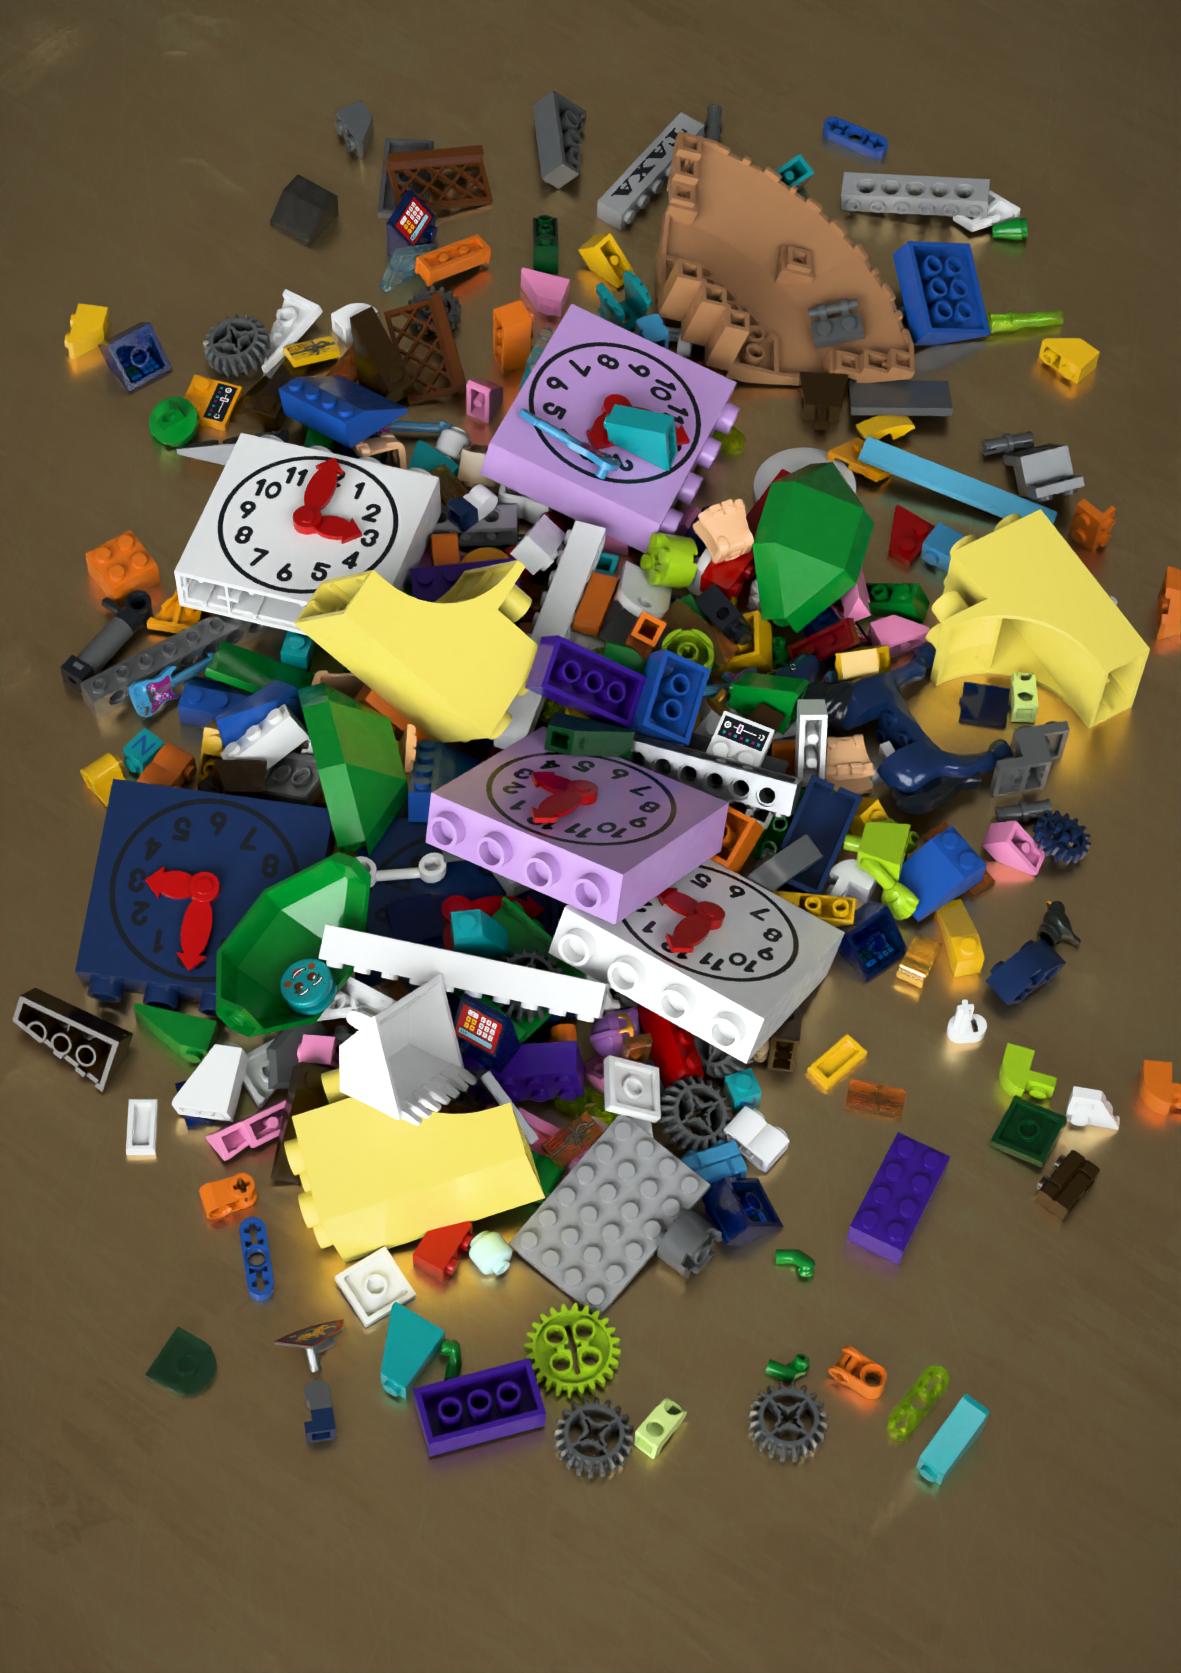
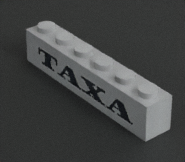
M680 112L597 201V218L620 231L627 223L630 224L634 220L636 213L648 205L650 198L655 193L658 194L663 188L664 183L669 179L674 144L678 132L681 131L705 138V125Z

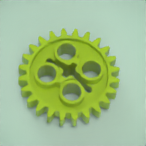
M563 1303L561 1305V1312L557 1313L551 1307L550 1317L541 1313V1324L532 1323V1330L534 1332H527L526 1340L530 1343L524 1345V1351L529 1353L525 1355V1359L530 1358L534 1374L538 1373L536 1376L537 1384L544 1380L546 1381L545 1391L550 1390L554 1386L556 1387V1396H559L563 1390H566L568 1399H571L573 1391H577L579 1396L583 1398L584 1389H588L592 1394H595V1384L604 1388L606 1384L604 1377L613 1378L614 1372L612 1369H618L619 1361L615 1358H619L621 1350L615 1348L620 1345V1338L613 1337L616 1334L615 1327L607 1328L609 1324L608 1317L599 1320V1310L591 1315L589 1314V1305H586L582 1311H578L577 1303L573 1304L572 1310H567ZM566 1327L571 1329L573 1348L577 1352L576 1362L580 1371L579 1374L574 1372L572 1353L568 1349L569 1340L565 1330ZM586 1330L591 1333V1336L581 1338L576 1333ZM556 1335L559 1336L562 1339V1341L559 1343H551L548 1341V1338L550 1336ZM592 1357L597 1360V1363L589 1366L583 1360ZM557 1363H564L568 1366V1369L558 1371L553 1366Z

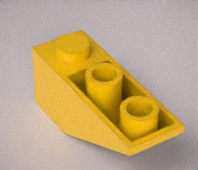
M785 891L773 892L775 895L834 927L852 925L854 922L856 898Z

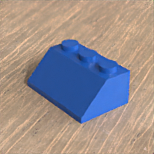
M666 649L650 653L643 674L646 676L645 684L631 726L627 729L658 740L685 746L689 745L711 669Z
M193 677L184 685L178 704L180 724L204 728L211 720L216 721L215 718L248 698L253 693L220 681Z

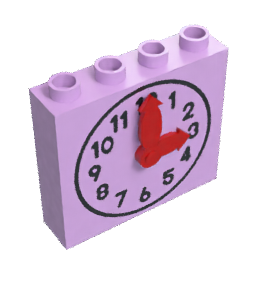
M571 304L491 439L480 474L577 521L606 528V535L646 553L650 537L653 533L676 534L684 516V513L674 509L676 503L681 501L689 506L692 504L703 481V477L693 473L696 466L699 465L710 470L722 445V442L712 438L714 432L717 430L728 435L741 409V407L729 402L737 382ZM615 404L674 416L678 454L669 471L663 470L608 441L607 430L604 429V420L606 415L611 413ZM524 408L530 411L532 414L576 439L588 443L593 448L607 455L610 454L611 457L618 459L621 463L617 471H608L605 479L597 477L595 474L599 465L584 455L568 448L563 442L525 420L519 415L521 409Z
M544 726L431 793L426 843L615 925L721 851L729 802L620 757L570 756L545 750L547 728Z

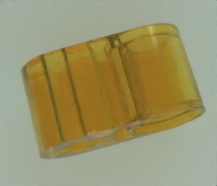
M916 933L901 961L896 977L922 988L938 958L942 943Z

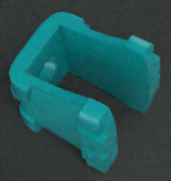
M626 271L623 273L624 301L618 303L603 283L596 286V293L600 296L598 314L601 318L630 332H634L636 320L647 314L648 308L652 306V298L648 295L649 291L644 284L642 285V281L638 276H634L631 271ZM625 315L628 316L630 320L623 323Z

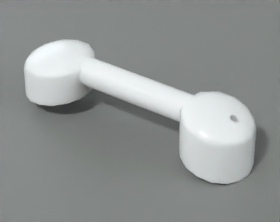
M440 853L425 855L420 860L419 867L378 871L371 859L363 856L355 857L371 874L370 888L379 881L421 878L427 883H435L445 876L447 864Z

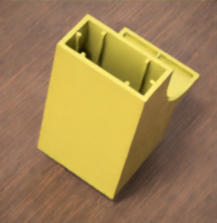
M1041 509L1023 518L1018 513L1011 514L997 524L994 532L980 539L975 535H967L953 545L950 550L951 560L948 574L943 582L945 586L944 593L935 601L931 609L940 623L934 626L925 637V640L936 649L930 677L935 686L955 678L974 674H1003L1012 676L1013 672L1035 673L1036 684L1048 689L1065 701L1081 718L1088 729L1132 707L1150 648Z
M518 560L464 571L455 585L433 603L419 600L403 593L374 570L323 580L294 622L298 628L432 741L442 743L457 741L466 743L470 740L483 738L493 740L500 736L512 719V715L506 711L516 695L522 696L529 691L525 688L539 646L513 624L528 611L532 603V598L515 584L525 569V566Z
M340 1068L321 1074L329 1105L292 1116L297 1138L284 1142L294 1175H300L305 1192L298 1194V1200L307 1227H313L321 1249L334 1245L345 1263L371 1255L384 1246L386 1249H390L423 1238L429 1230L465 1221L473 1222L545 1198L530 1146L511 1103L465 1114H447L431 1111V1117L429 1119L421 1117L423 1119L422 1124L416 1126L403 1119L398 1121L340 1092Z

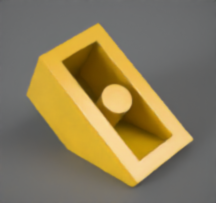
M611 233L593 235L578 249L589 269L616 288H620L624 284V272L631 271L635 274Z

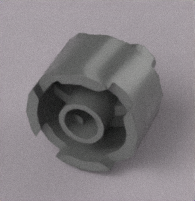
M683 1208L675 1216L674 1223L669 1230L664 1229L658 1235L655 1241L659 1246L657 1256L688 1279L691 1271L698 1274L715 1253L711 1248L715 1240L717 1242L721 1241L722 1233L693 1210L688 1211L686 1208Z

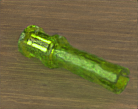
M1061 309L1017 314L1013 310L1008 311L1006 314H994L993 312H988L987 314L990 335H994L995 332L999 331L1015 333L1019 328L1062 326L1064 318L1053 319V317L1063 316Z

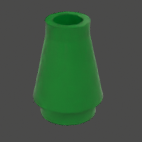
M1018 216L992 224L993 238L1022 241V238H1028L1026 218Z

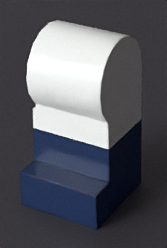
M478 484L459 500L454 497L447 502L448 520L462 532H466L495 509L498 497L484 485Z

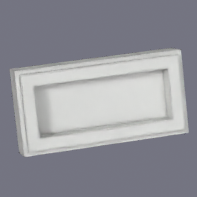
M129 1099L126 1140L127 1155H156L158 1099Z

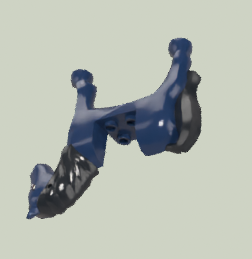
M927 641L914 648L913 659L906 665L887 673L855 678L850 682L817 683V674L820 667L818 658L813 654L808 655L804 653L797 655L788 664L766 673L767 675L800 678L810 681L803 699H825L828 713L827 725L836 729L843 726L847 731L880 718L875 729L876 738L880 744L890 741L895 752L889 755L876 771L886 785L890 787L893 803L899 811L917 815L931 812L945 805L953 796L963 790L979 789L982 782L981 773H988L995 769L998 760L1005 757H1013L1011 747L1002 739L994 741L989 745L987 751L978 754L963 755L944 751L934 744L918 725L900 690L906 684L924 679L926 669L933 667L936 649Z

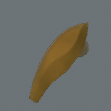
M720 688L713 698H706L708 705L720 717H722L724 711L730 712L729 708L722 704L729 696V693L723 688Z

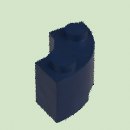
M1045 939L1036 942L1029 940L1021 947L1019 952L1010 957L1006 962L1000 961L995 964L990 970L992 975L986 982L1007 1005L1019 1004L1036 988L1049 983L1066 962Z

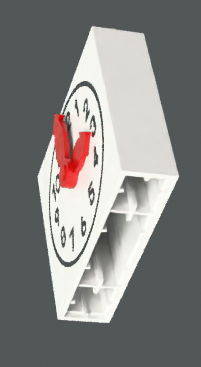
M241 433L175 568L174 573L180 606L307 635L294 622L323 580L374 570L388 583L406 594L411 584L410 569L418 568L430 540V534L433 533L441 514L439 477L432 476L429 472L420 468L405 470L383 465L371 457L356 459L334 454L322 446L316 445L307 448L285 443L273 435L266 434L258 437Z
M709 859L616 925L568 904L563 910L548 953L592 978L609 984L610 988L738 1060L747 1063L827 976L845 932Z

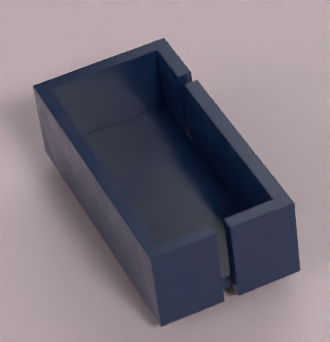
M814 775L811 776L778 853L802 836L808 834L824 857L804 872L798 873L783 886L798 893L821 895L862 800V796L842 787L838 789L836 795H833L831 792L835 784Z

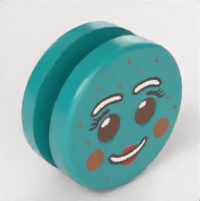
M308 958L295 962L284 972L280 989L283 997L295 1012L302 1015H314L324 1011L332 1004L337 994V982L325 963L317 959Z

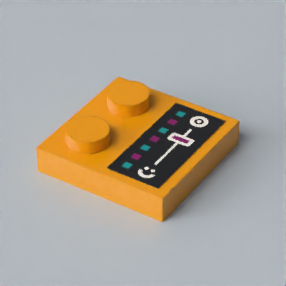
M194 374L184 398L189 400L198 410L200 424L198 425L226 432L230 423V417L243 394L241 386Z

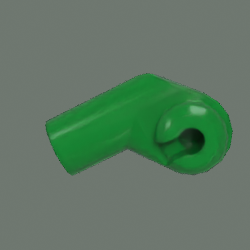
M444 1339L441 1342L439 1352L442 1355H448L444 1380L460 1376L462 1357L460 1344L454 1339L452 1341Z

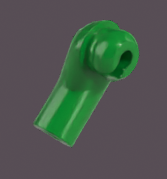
M779 636L772 639V655L775 659L773 663L774 670L788 664L790 661L787 646H785L786 640Z
M799 1249L775 1250L776 1264H795L799 1266V1274L804 1277H810L814 1274L815 1261Z
M797 1354L794 1360L786 1365L770 1359L765 1373L785 1381H793L808 1372L810 1360L804 1354Z

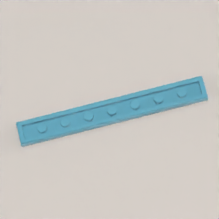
M867 436L858 460L1003 519L1015 513L1020 514L1023 518L1041 509L1051 523L1054 524L1058 513Z

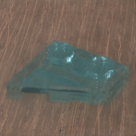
M431 243L395 249L379 285L382 290L388 292L417 276L415 273L416 257L436 250V246Z

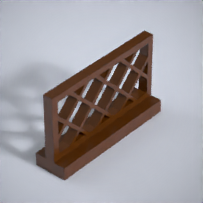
M482 145L389 153L384 168L386 175L389 174L397 212L403 213L408 205L402 204L401 196L404 193L411 197H416L427 210L492 204L493 199L483 162L484 151ZM467 167H478L479 175L476 179L465 172ZM444 169H451L457 173L453 181L441 174ZM421 171H428L434 176L429 183L418 176ZM404 173L411 179L404 185L396 179L395 174ZM460 176L472 183L467 190L456 184ZM437 178L448 185L444 192L432 186ZM413 181L425 187L420 195L409 188ZM476 186L484 191L485 197L477 198L470 191ZM453 188L463 196L459 200H453L447 196V193ZM428 190L439 197L436 202H429L423 198Z
M441 292L432 294L431 299L384 312L392 344L404 366H406L409 359L421 364L415 375L411 373L409 375L414 384L418 382L427 388L423 395L412 397L411 394L407 396L409 405L412 406L457 392L459 395L465 394L466 379ZM429 307L431 315L426 323L415 317L420 309ZM402 315L408 318L401 330L392 324L391 318ZM412 321L423 326L417 337L406 332ZM427 329L437 333V338L433 345L421 340ZM403 336L414 341L408 352L400 349L398 346ZM418 344L430 349L424 360L412 355ZM433 352L443 356L444 360L439 368L427 363ZM424 367L436 372L430 383L418 378ZM440 374L449 379L450 387L439 389L434 386Z

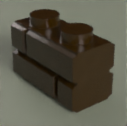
M1071 1150L1066 1157L1063 1154L1060 1155L1052 1167L1055 1170L1050 1177L1044 1175L1036 1186L1038 1190L1037 1203L1050 1210L1052 1214L1061 1220H1064L1097 1180L1100 1172L1099 1167L1086 1160L1085 1157L1075 1150Z

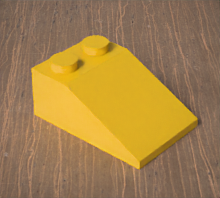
M759 610L742 614L752 626L749 630L752 638L743 646L739 645L738 642L731 644L712 622L726 664L712 671L711 676H722L725 672L738 674L749 667L757 668L760 673L773 670L771 624L767 620H762Z

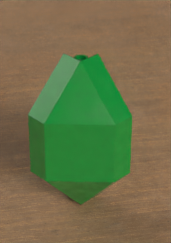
M833 462L809 464L771 483L754 537V543L752 544L762 620L772 619L776 625L783 627L790 625L796 633L857 584L875 524Z
M325 683L297 689L338 850L340 853L354 852L360 848L367 847L368 854L370 855L408 799L409 788L390 718Z
M337 852L264 889L218 949L216 961V1014L232 1031L250 1038L316 1023L324 1011L314 1015H302L295 1012L283 997L280 983L284 972L299 960L312 958L326 964L327 960L318 959L325 925H334L365 932L371 874L357 858ZM343 964V969L327 966L336 979L337 993L354 972V966Z

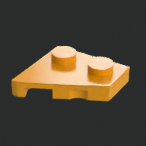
M859 437L829 450L826 459L831 462L837 458L848 463L847 469L860 473L875 482L892 475L889 472L858 460L865 443Z
M176 590L174 595L161 605L162 610L154 618L150 617L147 620V628L179 633L202 621L204 611L180 606L178 591Z

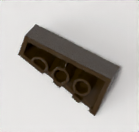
M33 988L20 995L12 1019L15 1024L39 1043L44 1042L53 1049L54 1055L60 1059L64 1058L76 1068L75 1071L82 1077L87 1076L95 1083V1087L101 1092L106 1090L125 1060L133 1033L37 988Z

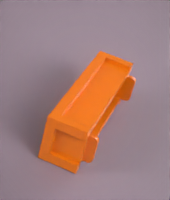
M476 234L417 256L415 273L417 275L420 274L429 287L434 282L482 264H489L491 248Z

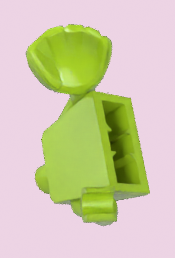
M889 818L865 823L862 836L847 833L843 849L858 852L857 867L875 879L883 888L881 901L886 916L896 920H903L910 917L916 911L919 903L916 895L898 882L906 852L911 853L918 847V844L915 843L918 840V834L910 832L911 825L899 824Z

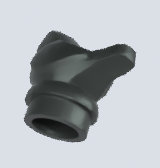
M1047 901V912L1043 917V923L1037 931L1038 939H1045L1051 947L1059 944L1061 940L1078 946L1081 940L1072 931L1070 921L1065 914L1064 904L1060 901Z

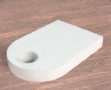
M626 561L621 570L617 589L619 602L626 610L637 617L644 611L662 620L669 609L672 588L650 585L646 570Z

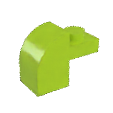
M1007 1043L999 1071V1080L1003 1090L1012 1098L1016 1096L1022 1099L1023 1092L1037 1099L1046 1098L1051 1100L1057 1078L1030 1070L1035 1050Z

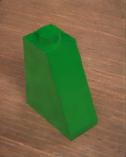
M745 672L739 680L734 679L730 685L728 693L731 696L727 705L748 716L758 705L764 703L786 715L777 731L784 735L796 720L797 700L804 698L810 681L800 678Z

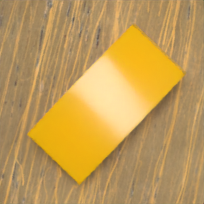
M878 415L855 425L864 441L867 436L880 440L888 434L895 440L915 429L908 416Z

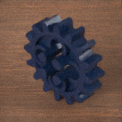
M1057 810L1054 814L1047 811L1044 816H1040L1032 829V832L1035 833L1033 840L1040 842L1038 849H1045L1046 857L1053 855L1055 862L1063 859L1066 865L1070 861L1076 864L1079 859L1082 860L1091 846V843L1088 841L1091 836L1084 833L1086 827L1079 826L1077 818L1069 819L1068 813L1061 816Z

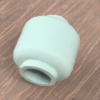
M483 1231L471 1241L469 1257L483 1274L495 1273L500 1275L510 1267L509 1261L512 1257V1249L499 1233Z

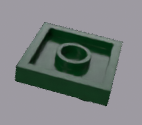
M1014 1096L990 1140V1146L1043 1168L1067 1123V1117Z

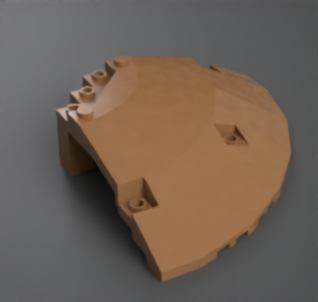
M679 131L675 139L667 185L669 205L661 222L654 304L658 305L660 317L681 322V341L705 346L706 366L725 370L726 378L747 383L798 386L800 372L848 375L849 379L855 380V383L911 379L915 374L914 343L909 330L903 327L901 321L903 315L901 310H897L894 300L896 296L888 283L883 284L878 277L879 270L877 268L873 269L867 261L869 256L860 244L855 246L846 237L848 232L835 219L831 221L822 212L824 209L822 205L811 197L805 199L798 194V188L795 185L790 188L782 182V176L772 168L766 166L764 170L752 164V159L744 156L742 159L729 153L731 148L717 141ZM847 298V301L857 299L859 308L849 310V313L860 312L865 338L816 349L811 323L820 321V317L810 319L808 309L816 308L818 304L825 303V305L839 303L841 299ZM842 312L830 314L827 317L828 319L840 317Z

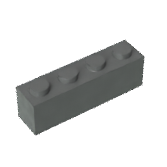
M552 90L532 105L533 119L536 129L541 177L546 183L560 189L580 174L582 154L579 148L583 146V139L580 137V134L584 131L585 124L582 122V119L586 116V111Z

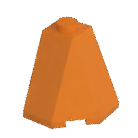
M1170 566L1166 568L1158 594L1156 639H1164L1181 634V570Z

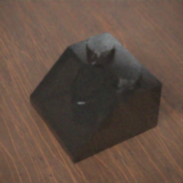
M297 174L283 189L270 224L311 246L339 215L338 196Z

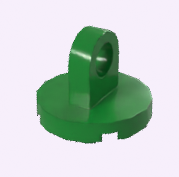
M169 397L162 400L154 407L149 418L151 434L159 443L170 445L171 447L187 444L194 438L197 433L198 424H200L198 410L189 400L182 397Z

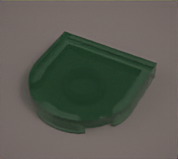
M177 1327L146 1372L145 1378L174 1395L182 1397L194 1396L205 1391L214 1381L217 1373L216 1358L211 1347L206 1342Z

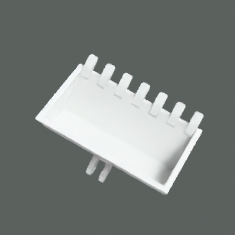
M441 973L383 1011L360 1004L356 1009L350 1010L347 1014V1022L359 1031L339 1046L340 1092L398 1121L403 1119L419 1126L423 1121L421 1117L425 1119L431 1117L432 1112L429 1109L435 1112L440 1111L441 1105L438 1102L448 1105L451 1100L448 1096L452 1098L459 1096L460 1092L457 1089L465 1092L469 1087L467 1083L471 1085L477 1083L478 1079L464 1069Z

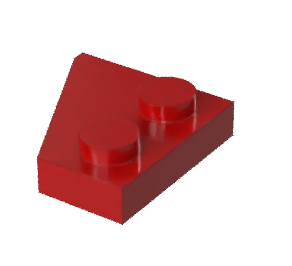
M897 504L895 506L888 556L910 568L921 555L923 542L935 526Z

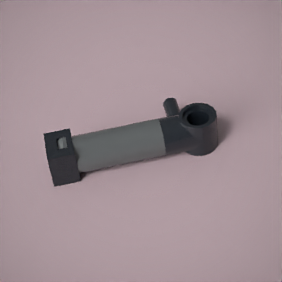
M136 590L129 593L125 598L124 606L108 597L102 600V606L116 615L77 657L71 655L60 667L63 682L82 693L80 683L97 675L140 627L147 625V620L150 617L153 618V608L150 595L146 592Z

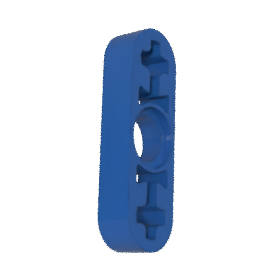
M829 117L824 121L823 136L827 140L872 159H882L886 156L888 141L885 137L838 117ZM857 135L861 137V140L853 141L849 137Z
M249 1217L241 1223L239 1228L249 1295L253 1299L264 1301L269 1299L274 1293V1280L266 1226L261 1219ZM251 1227H255L256 1231H258L256 1233L258 1244H252L251 1235L249 1233ZM256 1252L262 1253L265 1256V1261L260 1265H253L248 1261L251 1254ZM262 1273L265 1285L263 1291H258V1287H256L258 1284L256 1274Z

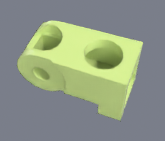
M1012 673L1011 722L1035 723L1039 707L1035 673Z
M669 1397L665 1398L636 1430L634 1445L654 1460L660 1453L662 1446L681 1425L687 1411Z

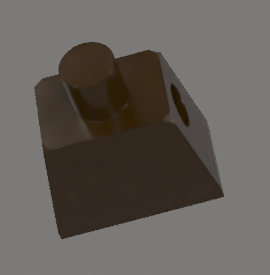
M800 372L798 393L802 415L805 420H813L816 429L826 430L829 428V422L839 421L846 394L848 375Z
M215 759L212 782L216 793L263 799L267 760Z
M796 1009L770 1037L767 1070L795 1073L800 1043L802 1010ZM788 1042L789 1046L781 1047L779 1043Z

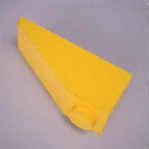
M962 899L952 900L936 910V915L953 977L981 973L985 957L978 932Z

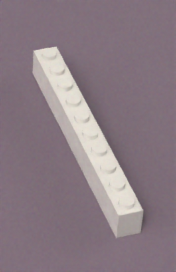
M576 520L572 530H567L564 540L566 547L558 553L556 565H558L557 570L551 571L548 581L550 588L548 592H543L540 602L542 609L540 613L536 612L534 615L532 634H527L537 645H539L541 637L559 635L569 640L577 609L605 545L606 528ZM531 690L522 696L516 695L506 710L512 715L511 722L506 730L494 739V747L506 749L533 733L546 697Z
M325 925L318 958L327 960L326 965L334 968L343 969V964L354 966L353 971L370 975L371 970L382 972V978L398 981L399 976L410 978V984L422 986L441 973L446 992L454 993V988L465 990L466 996L481 999L482 994L492 995V1001L509 1005L510 1000L520 1001L522 1008L537 1011L538 1006L548 1007L550 1014L566 1017V1012L578 1014V1020L594 1023L595 1018H602L609 988L607 983L334 925Z

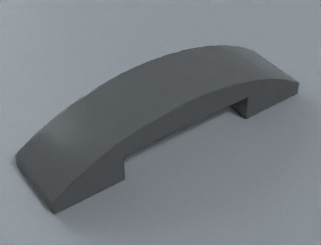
M806 834L774 855L749 874L746 879L773 893L798 873L804 872L824 857V855L810 836Z

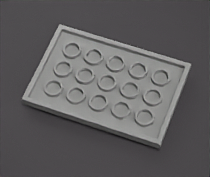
M619 1114L508 1245L584 1308L586 1305H589V1313L591 1315L599 1310L600 1318L658 1250L659 1246L655 1241L660 1232L664 1229L669 1230L674 1223L675 1216L681 1209L686 1208L688 1211H691L709 1190L710 1184L629 1118Z

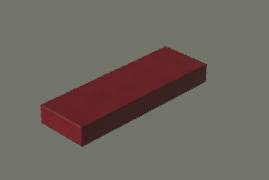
M847 617L787 647L790 661L797 655L804 653L815 655L820 663L836 655V653L859 644L860 640L854 619Z

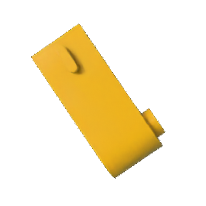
M109 752L80 769V773L88 787L106 807H108L113 779L126 780L121 770L124 768L121 759L116 754L111 755Z

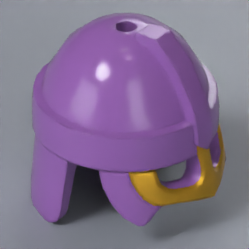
M637 1007L606 1012L602 1018H599L594 1023L589 1036L590 1043H592L595 1051L601 1056L607 1057L612 1055L623 1059L647 1056L641 1035Z

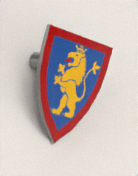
M344 1320L326 1322L298 1330L274 1341V1344L305 1348L310 1372L320 1371L322 1368L318 1354L335 1345L334 1337L344 1328Z

